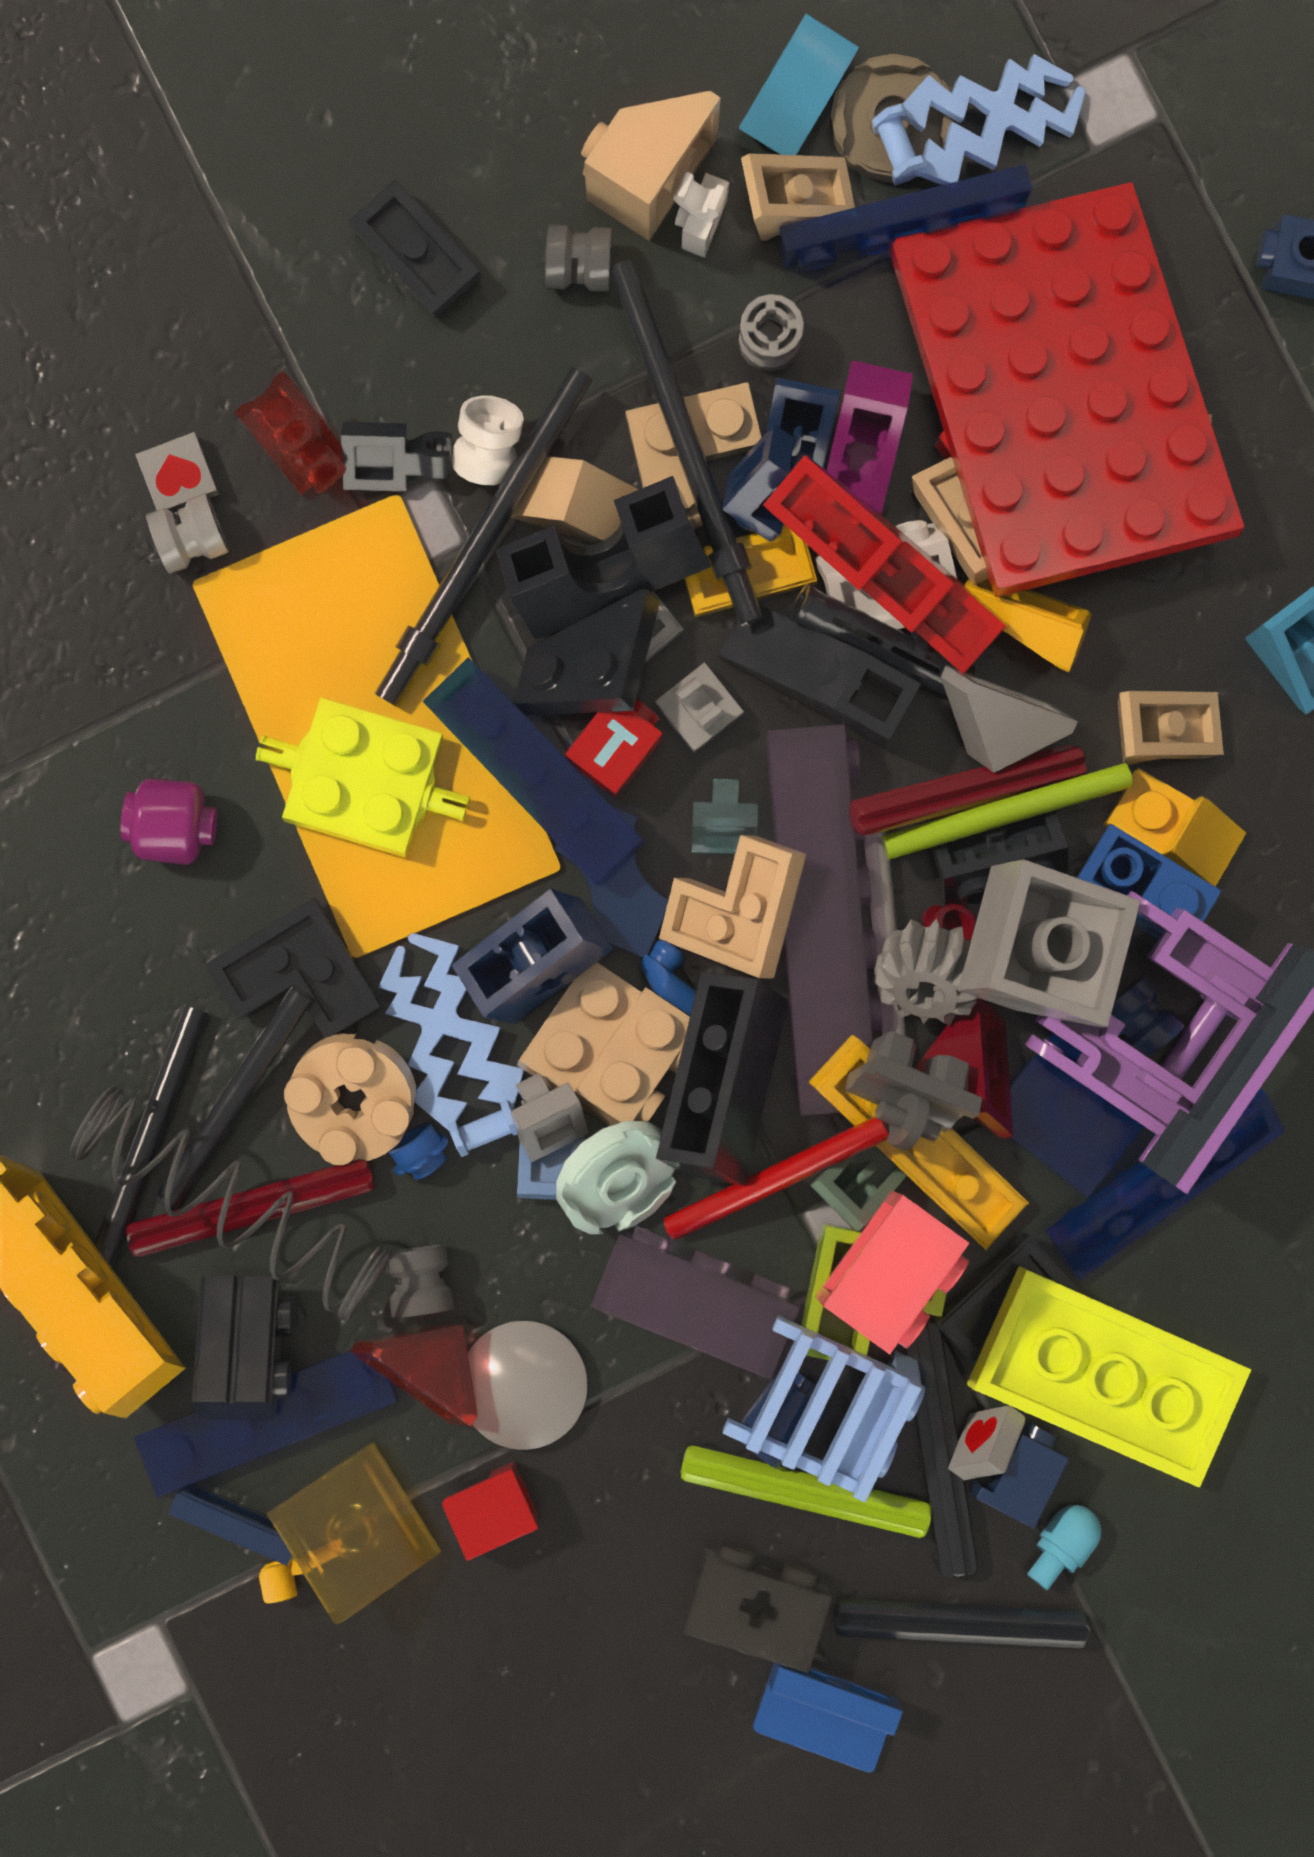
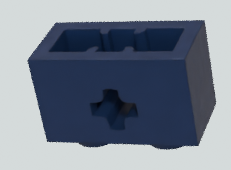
M550 888L453 963L452 967L484 1018L517 1024L614 949L581 898Z

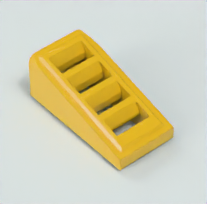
M970 579L967 580L964 586L1009 624L1004 629L1006 633L1061 670L1070 672L1077 659L1092 616L1089 610L1028 589L994 597L989 579L977 585H973Z

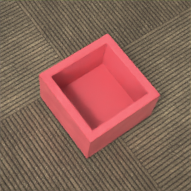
M891 1190L815 1297L826 1309L888 1354H891L898 1343L907 1349L915 1341L929 1320L930 1315L922 1309L938 1288L947 1293L965 1271L969 1260L962 1256V1253L969 1245V1242L907 1197Z

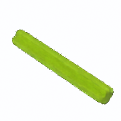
M689 1446L686 1449L680 1471L681 1478L686 1482L917 1538L925 1537L932 1516V1507L924 1501L872 1489L866 1502L854 1498L853 1493L833 1483L827 1486L819 1482L817 1476L784 1467L775 1469L767 1463L697 1446Z

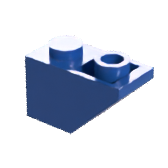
M1113 824L1108 825L1077 876L1078 879L1124 895H1128L1132 891L1168 915H1171L1175 908L1184 909L1202 922L1222 892ZM1137 913L1135 926L1159 939L1164 930Z

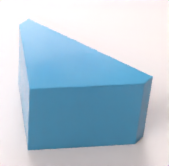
M1314 586L1245 638L1296 706L1306 715L1314 709Z

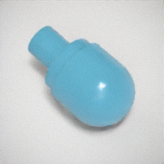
M1069 1505L1060 1509L1039 1535L1041 1539L1036 1546L1043 1553L1027 1575L1048 1591L1063 1569L1073 1573L1077 1567L1081 1568L1101 1539V1524L1095 1513L1081 1505Z

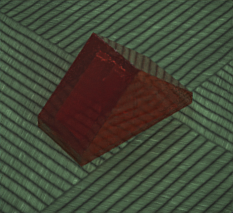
M440 1324L356 1341L350 1350V1353L448 1424L471 1427L477 1418L478 1413L463 1325Z

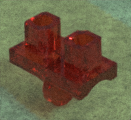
M281 371L273 378L270 386L261 396L251 402L242 404L234 411L235 415L300 495H303L311 487L317 493L324 492L345 474L347 468L342 463L341 443L284 371Z

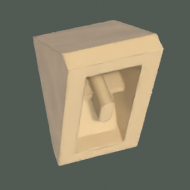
M547 456L511 515V518L543 528L555 525L557 531L561 534L596 544L609 538L620 525L621 521L614 500L639 489L584 460Z

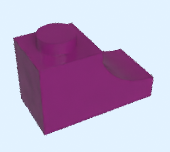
M851 360L826 471L881 515L908 409L913 374Z

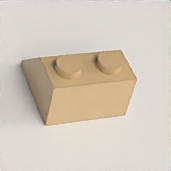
M705 91L621 108L609 126L600 122L589 135L581 152V155L586 158L583 175L585 176L587 201L650 241L675 203L673 196L684 172L694 174L718 139L721 97L711 91Z

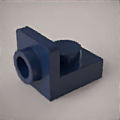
M773 425L729 473L722 508L741 528L750 532H756L770 542H773L781 534L783 523L763 504L793 470L790 462L794 438L776 425Z

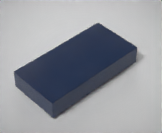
M192 1483L186 1484L177 1492L168 1512L171 1516L286 1566L294 1558L304 1536L301 1534L302 1531Z

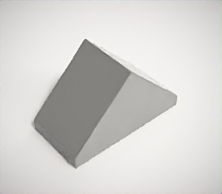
M947 665L941 675L967 754L994 773L1072 734L1078 721L1049 703L971 674H963L959 670Z

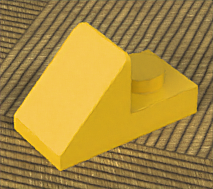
M1139 768L1135 770L1132 775L1133 787L1123 790L1104 826L1108 827L1109 824H1113L1216 887L1245 837L1246 832L1209 799L1200 796L1193 800Z

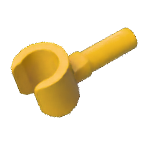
M338 1538L302 1557L298 1556L292 1559L288 1566L277 1561L266 1564L259 1574L264 1602L268 1604L296 1597L298 1593L295 1575L307 1573V1571L345 1553Z

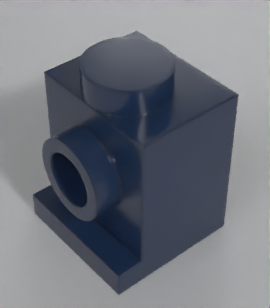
M1283 214L1273 230L1267 228L1264 230L1256 259V266L1265 268L1261 289L1314 299V260L1304 258L1299 251V246L1314 249V220Z
M1025 1420L1006 1472L991 1475L987 1484L974 1479L969 1491L977 1500L1034 1529L1069 1458L1055 1448L1059 1440L1058 1436Z

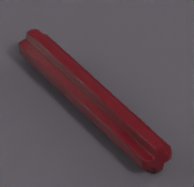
M1068 744L1030 754L995 773L983 766L855 799L849 805L851 826L854 832L862 836H869L972 809L1079 777L1087 773L1085 754L1081 748Z
M358 1159L345 1165L332 1166L233 1194L226 1213L223 1233L253 1225L283 1194L292 1191L294 1195L290 1214L370 1192L375 1188V1177L369 1161ZM225 1197L198 1204L189 1212L177 1217L168 1216L166 1213L129 1224L126 1227V1238L133 1256L142 1257L216 1236L217 1224ZM287 1200L266 1221L282 1217Z

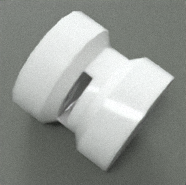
M495 396L472 397L463 403L458 421L459 432L462 436L457 439L452 455V466L459 476L480 485H497L502 483L517 458L516 450L512 445L517 443L521 436L524 421L521 410L506 399Z

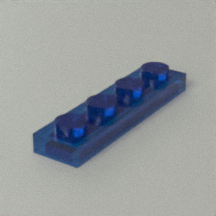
M1024 164L781 226L779 228L777 246L783 268L799 264L802 271L816 270L834 263L837 260L836 255L860 249L862 255H875L888 251L891 244L896 242L895 238L924 232L925 235L956 228L958 223L983 218L985 221L1019 213V208L1025 207L1032 191L1027 166Z
M469 657L422 701L596 885L600 886L645 843Z
M1261 1088L1258 1090L1187 1194L1140 1161L1131 1169L1119 1174L1113 1182L1080 1206L1069 1210L1059 1221L1045 1231L1064 1263L1078 1280L1084 1278L1283 1134L1285 1130L1268 1095Z
M373 1340L291 1373L289 1399H278L277 1418L273 1420H243L241 1418H235L234 1420L199 1418L196 1412H193L138 1434L134 1439L158 1498L395 1403L399 1398L376 1340Z

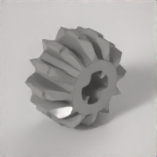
M937 918L930 927H924L917 921L910 919L905 929L891 930L889 937L884 941L882 953L878 955L874 973L876 975L875 984L880 986L881 1002L888 1005H897L899 1018L913 1014L920 1017L924 1026L931 1018H937L944 1024L950 1025L956 1014L970 1015L973 1006L977 1003V997L958 991L971 940H965L962 927L952 930L943 929L940 927Z

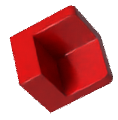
M515 1461L491 1471L488 1479L446 1497L442 1503L466 1561L533 1532L539 1528L540 1517Z

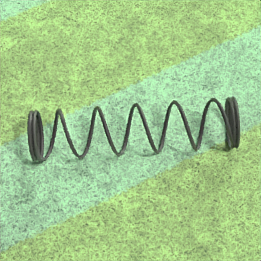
M111 1086L103 1092L87 1113L74 1136L70 1147L71 1157H76V1161H80L89 1156L104 1135L127 1112L112 1159V1176L115 1184L124 1186L146 1175L181 1140L165 1189L164 1205L167 1215L171 1217H177L192 1210L234 1170L217 1224V1239L220 1247L225 1249L238 1245L248 1238L287 1200L270 1256L269 1268L272 1279L275 1280L284 1279L300 1269L340 1230L327 1271L322 1301L326 1311L331 1312L338 1309L337 1316L338 1318L343 1317V1321H348L352 1318L383 1269L389 1256V1249L384 1250L383 1246L377 1247L362 1267L345 1298L333 1306L328 1305L332 1277L346 1234L344 1222L334 1226L294 1266L282 1274H277L275 1272L276 1257L293 1205V1192L289 1191L283 1194L238 1238L229 1243L224 1242L222 1239L223 1226L241 1171V1161L236 1160L231 1163L189 1205L179 1211H173L170 1208V1196L176 1172L189 1138L188 1129H183L140 1172L127 1180L119 1179L117 1175L119 1156L137 1106L136 1097L131 1098L120 1109L124 1097L123 1090L118 1089L117 1086Z

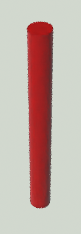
M872 1117L748 1177L745 1186L733 1184L664 1218L665 1229L673 1240H678L888 1140V1123Z

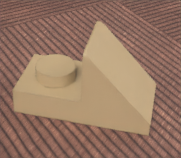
M749 153L741 158L753 218L761 241H767L793 226L842 227L857 219L845 157Z
M1126 691L1119 693L1117 705L1123 763L1131 765L1157 759L1210 758L1224 755L1218 692Z

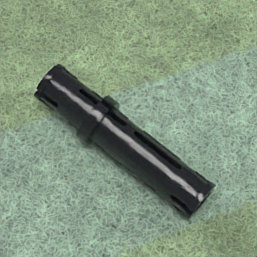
M806 584L799 592L790 612L789 619L791 621L800 623L816 632L824 633L857 648L922 685L947 696L941 675L946 665L957 668L930 646L919 634L913 632L908 635L870 616L864 611L858 610L817 590L810 584ZM837 617L875 636L873 641H870L834 623L833 619ZM895 646L931 664L932 667L927 669L892 652L891 648ZM972 666L966 673L975 676V667Z

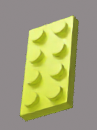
M1019 1266L966 1385L975 1391L1200 1488L1251 1369Z

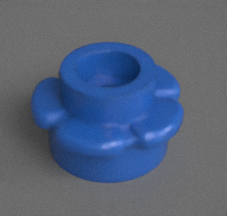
M430 1122L414 1127L406 1132L401 1141L388 1152L397 1164L393 1172L398 1176L411 1173L415 1180L426 1177L446 1161V1156L442 1151L446 1148L448 1139L444 1134L438 1135Z

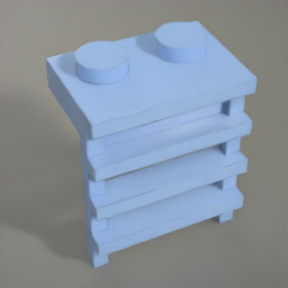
M777 1316L772 1326V1331L794 1340V1343L753 1427L749 1428L728 1418L722 1433L745 1443L746 1449L757 1454L759 1451L782 1460L783 1466L792 1470L795 1467L817 1476L819 1482L827 1486L833 1483L852 1492L854 1498L866 1502L877 1478L884 1477L893 1461L897 1449L896 1439L905 1421L910 1422L914 1418L922 1402L925 1386L921 1384L918 1360L894 1350L886 1365L781 1316ZM809 1348H812L830 1358L788 1444H785L767 1436ZM847 1364L866 1374L822 1461L804 1453L803 1450Z

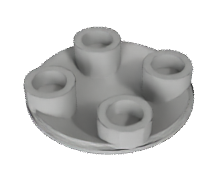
M509 1321L485 1333L469 1350L460 1373V1398L468 1419L488 1440L510 1449H536L561 1438L578 1420L587 1396L586 1368L576 1347L558 1330L534 1321Z

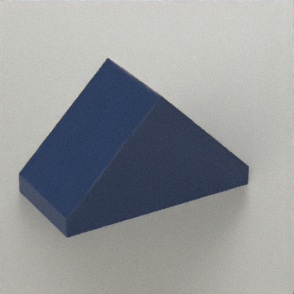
M777 378L766 432L773 425H776L794 438L790 462L793 468L804 455H808L824 468L840 390Z

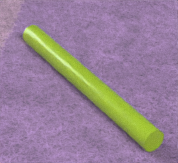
M1122 763L881 835L886 858L891 860L1133 787L1132 775L1128 765Z

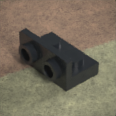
M1056 810L931 847L941 879L942 899L945 906L948 904H959L966 908L980 907L990 869L994 865L1024 859L1068 875V844ZM941 816V817L933 818V819H930V820H926V821H924V823H925V822H928V821H932V820L938 819V818H942V817H945V816Z

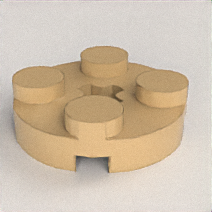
M337 1034L314 1044L297 1063L284 1090L287 1111L296 1132L310 1147L320 1152L325 1161L333 1165H345L358 1159L369 1161L386 1154L401 1141L414 1114L416 1084L407 1063L389 1045L378 1040L373 1044L364 1039H354L356 1034ZM345 1085L351 1092L361 1089L365 1093L366 1097L360 1104L361 1111H353L350 1108L346 1109L338 1102L341 1096L338 1089L339 1086Z

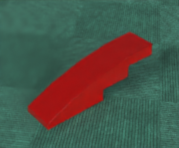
M808 455L803 456L763 504L859 591L864 590L911 633L916 632L963 674L974 665L1009 625L905 534Z

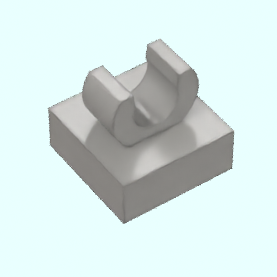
M705 662L655 701V706L693 753H696L744 713Z
M537 1073L516 1084V1088L523 1098L521 1101L522 1106L510 1112L520 1144L531 1163L589 1134L580 1101L568 1082L549 1091L544 1080Z

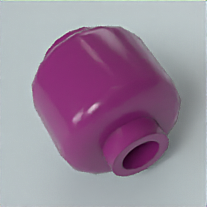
M147 778L141 782L136 792L128 791L125 795L121 815V841L129 842L133 853L139 859L188 865L196 860L202 844L213 846L217 831L218 809L206 806L204 790L196 783Z

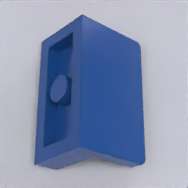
M777 1655L753 1722V1728L759 1734L870 1773L875 1770L886 1735H895L903 1710L896 1697Z

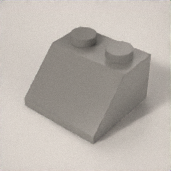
M1024 859L991 866L958 991L1016 1011L1101 1028L1108 1027L1141 900Z

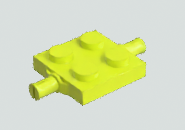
M321 697L311 728L300 741L299 746L263 735L259 742L261 748L258 747L256 752V761H263L291 770L292 787L282 815L284 822L405 858L414 830L425 817L427 810L463 822L471 798L469 795L465 796L435 787L434 766L443 741L442 733Z

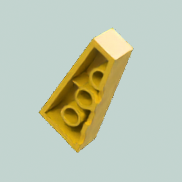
M0 1155V1288L12 1305L22 1313L36 1330V1337L44 1350L56 1362L62 1363L76 1379L73 1388L81 1401L95 1414H99L102 1411L104 1414L126 1419L186 1368L41 1172Z

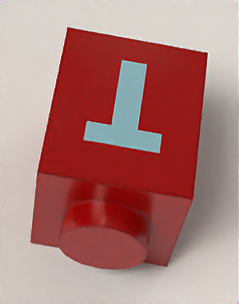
M636 699L633 711L597 712L565 753L566 762L614 799H617L662 742L663 733L654 727L660 718L638 699Z

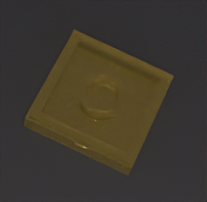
M374 1442L364 1446L266 1513L335 1625L350 1618L441 1552Z

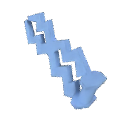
M1035 54L1030 58L1027 70L1009 58L1005 64L996 92L990 91L961 75L956 80L952 92H949L928 75L903 104L887 107L872 120V129L874 135L880 134L894 169L892 171L894 185L908 182L919 176L954 189L958 183L964 156L992 170L995 169L1006 130H1012L1038 147H1041L1044 143L1046 126L1070 138L1075 131L1085 89L1079 86L1074 90L1062 113L1042 101V98L1045 96L1044 81L1067 87L1073 81V76ZM1018 89L1035 97L1029 112L1014 104ZM968 103H971L987 115L981 137L951 122L948 127L944 148L942 149L931 139H928L923 155L918 156L914 153L902 122L905 120L922 132L926 126L930 106L960 124L964 120Z
M412 933L408 936L411 944L438 956L424 984L426 988L441 992L434 1008L431 1009L412 1004L423 977H401L406 956V949L403 946L396 948L378 988L396 993L395 998L385 1012L386 1015L421 1026L422 1033L408 1066L428 1075L416 1090L415 1103L450 1131L456 1149L461 1157L468 1155L470 1150L511 1133L513 1136L517 1135L510 1111L514 1110L519 1093L516 1084L522 1082L525 1070L488 1061L501 1027L463 1019L458 1016V1007L467 990L458 976L448 974L460 946ZM444 1035L472 1043L458 1075L489 1082L478 1099L499 1103L502 1110L459 1127L457 1121L468 1103L438 1097L455 1062L431 1056Z

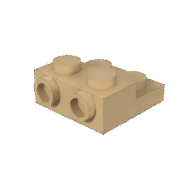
M596 962L573 980L519 1059L517 1066L532 1076L539 1073L545 1084L553 1090L568 1082L579 1099L581 1108L608 1127L624 1121L648 1122L665 1097L664 1094L655 1089L668 1069L674 1073L677 1072L690 1017L645 987L641 992Z

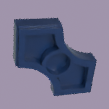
M580 792L557 843L555 852L576 866L585 878L592 897V916L609 943L628 953L644 958L645 954H649L664 920L669 899L657 893L646 882L637 866L633 851V841L638 817Z

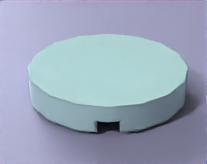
M624 1121L603 1128L582 1142L565 1161L556 1181V1200L575 1228L589 1234H604L600 1228L614 1225L618 1231L637 1225L652 1215L671 1194L676 1181L672 1177L675 1169L656 1159L662 1134L661 1128L647 1121Z

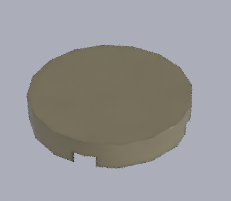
M893 53L867 59L856 66L855 71L848 74L846 79L841 82L835 91L829 122L834 146L840 155L845 157L846 164L868 179L894 183L892 180V171L894 169L880 134L874 135L872 120L885 108L903 104L928 75L951 92L944 80L942 79L941 81L935 73L930 71V66L918 58ZM931 106L929 107L925 129L922 132L903 120L904 128L915 155H923L928 139H931L943 149L948 127L951 122L955 123V120Z

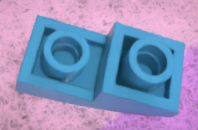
M805 13L773 67L772 72L739 125V129L780 155H796L850 65L859 46Z

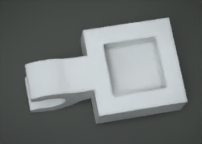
M689 172L682 174L673 196V200L680 206L675 225L683 228L682 249L705 258L728 201V181L705 173L700 185L694 181V174Z

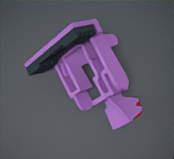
M1130 891L1127 896L1141 900L1138 914L1164 930L1146 957L1199 992L1204 1003L1160 1066L1118 1038L1126 1024L1112 1015L1110 1016L1108 1027L1103 1028L1038 1015L1035 1021L1082 1052L1075 1063L1062 1055L1064 1051L1046 1039L1042 1041L1033 1034L1025 1045L1154 1132L1156 1135L1138 1160L1187 1194L1314 1011V952L1307 947L1287 943L1270 968L1186 910L1175 908L1173 913L1168 915L1143 897ZM1225 1015L1237 1020L1238 1022L1193 1087L1183 1082L1181 1079Z

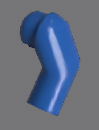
M658 940L653 945L649 955L645 954L644 958H642L641 970L655 994L690 1017L696 990L674 974L683 965L685 956L669 942Z

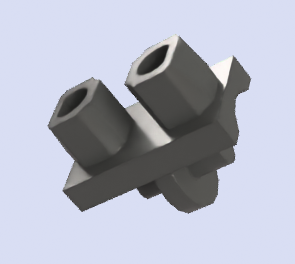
M887 1032L873 1041L866 1064L848 1073L845 1091L878 1105L875 1111V1118L888 1123L889 1135L887 1138L892 1146L901 1150H909L920 1137L934 1142L939 1137L941 1131L946 1132L950 1130L962 1116L972 1119L979 1116L982 1097L967 1091L969 1063L950 1055H937L927 1060L925 1072L923 1073L912 1068L916 1049L914 1040L896 1032Z

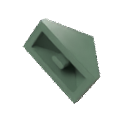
M873 1146L816 1173L807 1184L852 1229L858 1232L873 1217L890 1191H894L905 1179L906 1175L876 1146Z

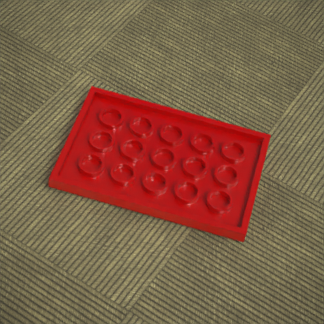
M1133 182L891 239L889 253L979 548L987 567L986 570L994 597L1236 538L1241 535L1245 526Z

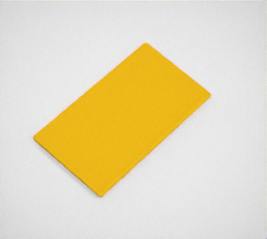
M397 494L198 578L193 582L195 593L259 742L263 735H267V737L299 746L300 741L311 728L320 697L442 733L443 741L434 766L435 787L471 796L463 822L427 810L425 817L414 830L406 858L295 825L348 950L354 958L365 956L402 940L412 933L416 934L557 873L561 868L453 615L450 616L436 640L440 647L428 667L421 664L397 706L395 707L374 694L400 651L395 646L408 625L413 628L415 627L439 587L437 578L401 496ZM269 763L285 803H287L292 787L291 770Z

